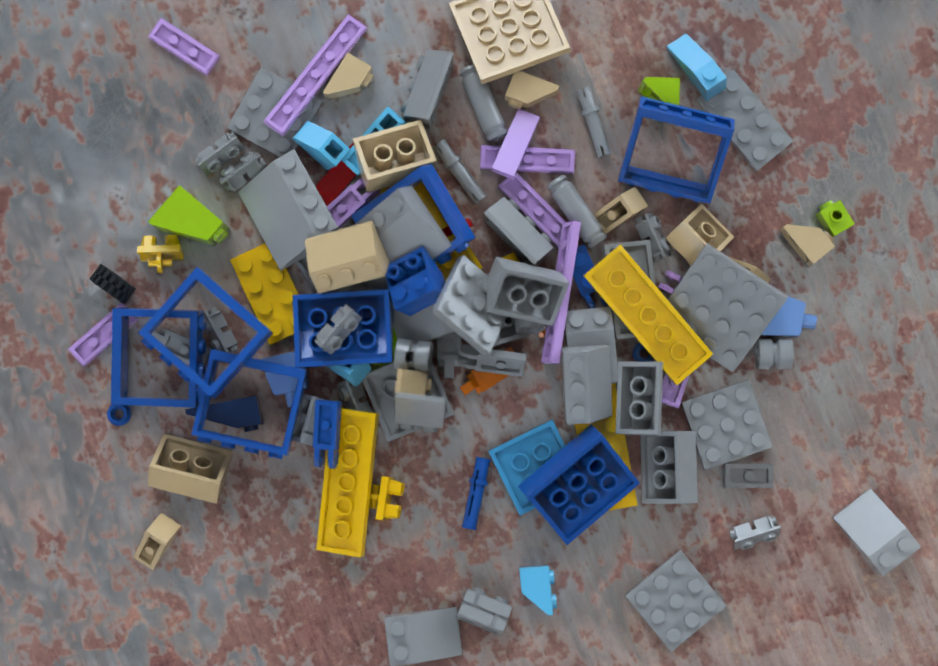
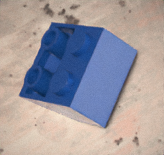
M422 246L390 263L385 274L395 310L408 316H412L435 304L446 283L443 273Z

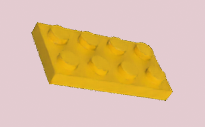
M266 243L230 259L257 319L273 332L268 339L269 345L271 346L294 335L293 295H299L287 268L282 271L279 269Z

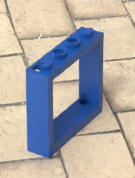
M641 96L621 164L618 181L627 183L629 186L643 187L652 192L660 191L668 193L673 197H684L692 199L697 203L700 201L710 204L734 133L735 119ZM643 117L722 136L706 185L629 166Z
M432 164L420 166L351 215L356 224L398 188L413 186L414 188L423 182L456 237L451 242L452 246L434 259V262L436 264L439 263V265L445 264L452 259V253L455 251L457 253L463 252L469 247L468 243L476 238Z
M198 267L195 268L138 332L143 337L141 342L151 351L156 348L161 353L159 358L168 366L174 364L180 369L177 372L180 377L186 382L192 380L198 385L195 388L197 392L204 398L210 396L214 399L273 334ZM198 281L258 332L211 386L152 335L155 329Z
M112 308L111 404L198 407L201 394L195 390L198 385L192 380L189 381V399L128 397L129 316L153 317L159 309ZM173 309L166 318H190L189 368L198 376L204 378L206 366L203 364V354L206 352V340H203V330L207 326L205 316H203L204 310Z
M211 349L204 381L211 386L216 379L219 362L230 364L237 355ZM251 358L244 366L298 379L282 447L204 430L211 397L204 398L200 395L191 434L198 436L197 441L211 444L212 439L221 441L220 446L235 449L236 445L245 446L244 451L259 454V450L269 452L268 457L282 459L283 455L289 456L308 371Z

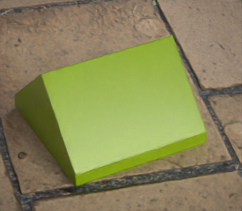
M645 77L638 91L643 97L679 105L680 78Z

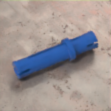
M481 457L475 458L473 476L469 478L471 485L461 526L471 530H477L484 488L488 486L486 479L491 460Z

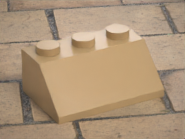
M422 120L353 138L360 174L367 193L395 185L420 166L432 164L436 170V158Z
M373 221L305 240L308 270L318 294L383 277L390 264Z
M164 434L149 465L148 486L217 504L225 485L233 451Z

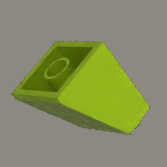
M180 185L148 221L161 232L178 235L179 237L215 246L217 243L222 244L228 237L229 233L227 231L230 229Z

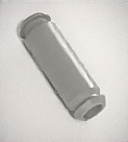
M473 64L463 68L460 71V77H463L462 83L482 131L487 135L486 139L488 141H495L504 137L507 134V129L504 128L505 122L489 84H481Z
M561 175L548 185V190L552 191V197L569 221L581 222L579 236L584 242L589 244L587 247L592 249L607 238V233H603V227L573 184L566 180L567 176Z

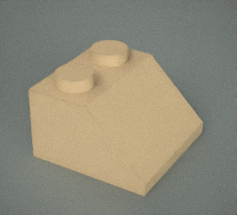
M701 203L665 239L691 266L707 243L721 251L734 236Z

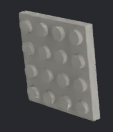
M707 243L667 300L713 353L710 358L731 372H734L783 306L788 296Z

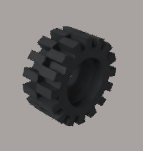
M102 264L98 266L89 278L94 284L123 304L128 301L136 290L134 286Z

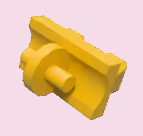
M178 235L165 236V245H157L156 236H143L141 246H137V254L140 255L141 262H148V267H157L158 273H164L165 266H173V261L184 260V252Z
M382 476L380 485L373 484L369 508H377L375 519L388 520V518H400L401 505L391 504L392 495L403 496L405 483L394 480V477Z

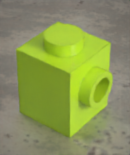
M832 200L824 203L819 207L821 211L815 215L823 229L832 237L855 224L841 200L835 203Z

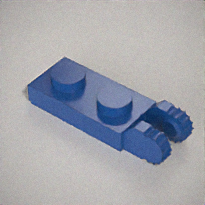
M584 244L577 247L573 279L581 296L584 297L588 308L591 309L596 308L589 294L595 292V289L583 275L592 269L594 264ZM600 297L602 305L607 307L606 302Z
M321 399L315 401L313 433L315 467H322L325 457L324 449L328 450V467L332 469L337 467L341 401Z

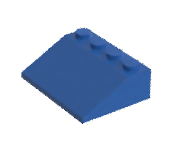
M389 289L293 295L296 368L387 363L393 361V302ZM347 304L362 319L356 329L351 331L344 339L342 345L330 355L314 341L317 339L316 335L326 324H329L332 328L336 325L330 319L340 307H344Z
M591 424L518 485V487L565 544L568 545L637 487L640 482L605 437Z

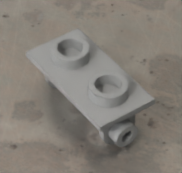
M233 132L230 134L226 133L214 142L218 147L216 151L210 145L200 154H197L198 157L195 161L207 176L218 171L221 166L232 158L237 157L245 149Z
M251 151L247 152L240 158V163L234 167L229 165L220 172L221 176L218 178L221 183L227 182L223 186L229 193L231 191L235 192L248 183L243 177L245 173L252 180L267 166L262 158L257 160L260 157L257 151L254 153Z
M652 212L644 214L646 219L644 216L635 219L637 223L635 227L641 240L650 237L652 259L655 263L662 260L661 255L663 257L671 256L670 250L672 248L660 230L662 228L660 219L657 215L654 216Z
M345 304L330 319L336 325L332 328L329 324H326L316 335L317 339L314 342L332 355L342 345V342L350 332L356 329L362 317Z
M216 307L209 310L208 313L204 311L203 316H205L207 326L203 332L208 333L212 349L227 353L228 351L233 353L238 350V342L231 329L223 333L221 331L222 328L228 326L222 312L218 311Z
M348 380L338 384L339 397L345 403L347 409L372 412L368 400L362 403L358 400L366 396L361 383L357 387L349 383Z
M766 516L754 520V530L751 529L749 522L733 527L729 534L731 539L734 540V550L740 548L741 550H747L752 548L755 543L761 541L768 543L777 539V536H780L781 527L780 525L777 526L775 516Z

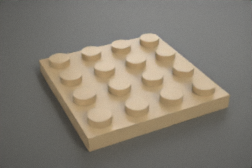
M456 0L449 3L450 10L481 84L491 82L570 52V46L550 0Z

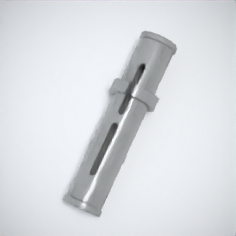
M584 87L586 98L582 89L577 90L576 93L583 109L581 114L586 119L597 158L604 157L602 147L606 156L611 155L612 152L610 151L598 114L600 109L599 106L595 105L591 87Z
M445 139L433 147L445 163L444 167L446 170L449 169L475 205L487 196L460 161L462 158L454 153Z

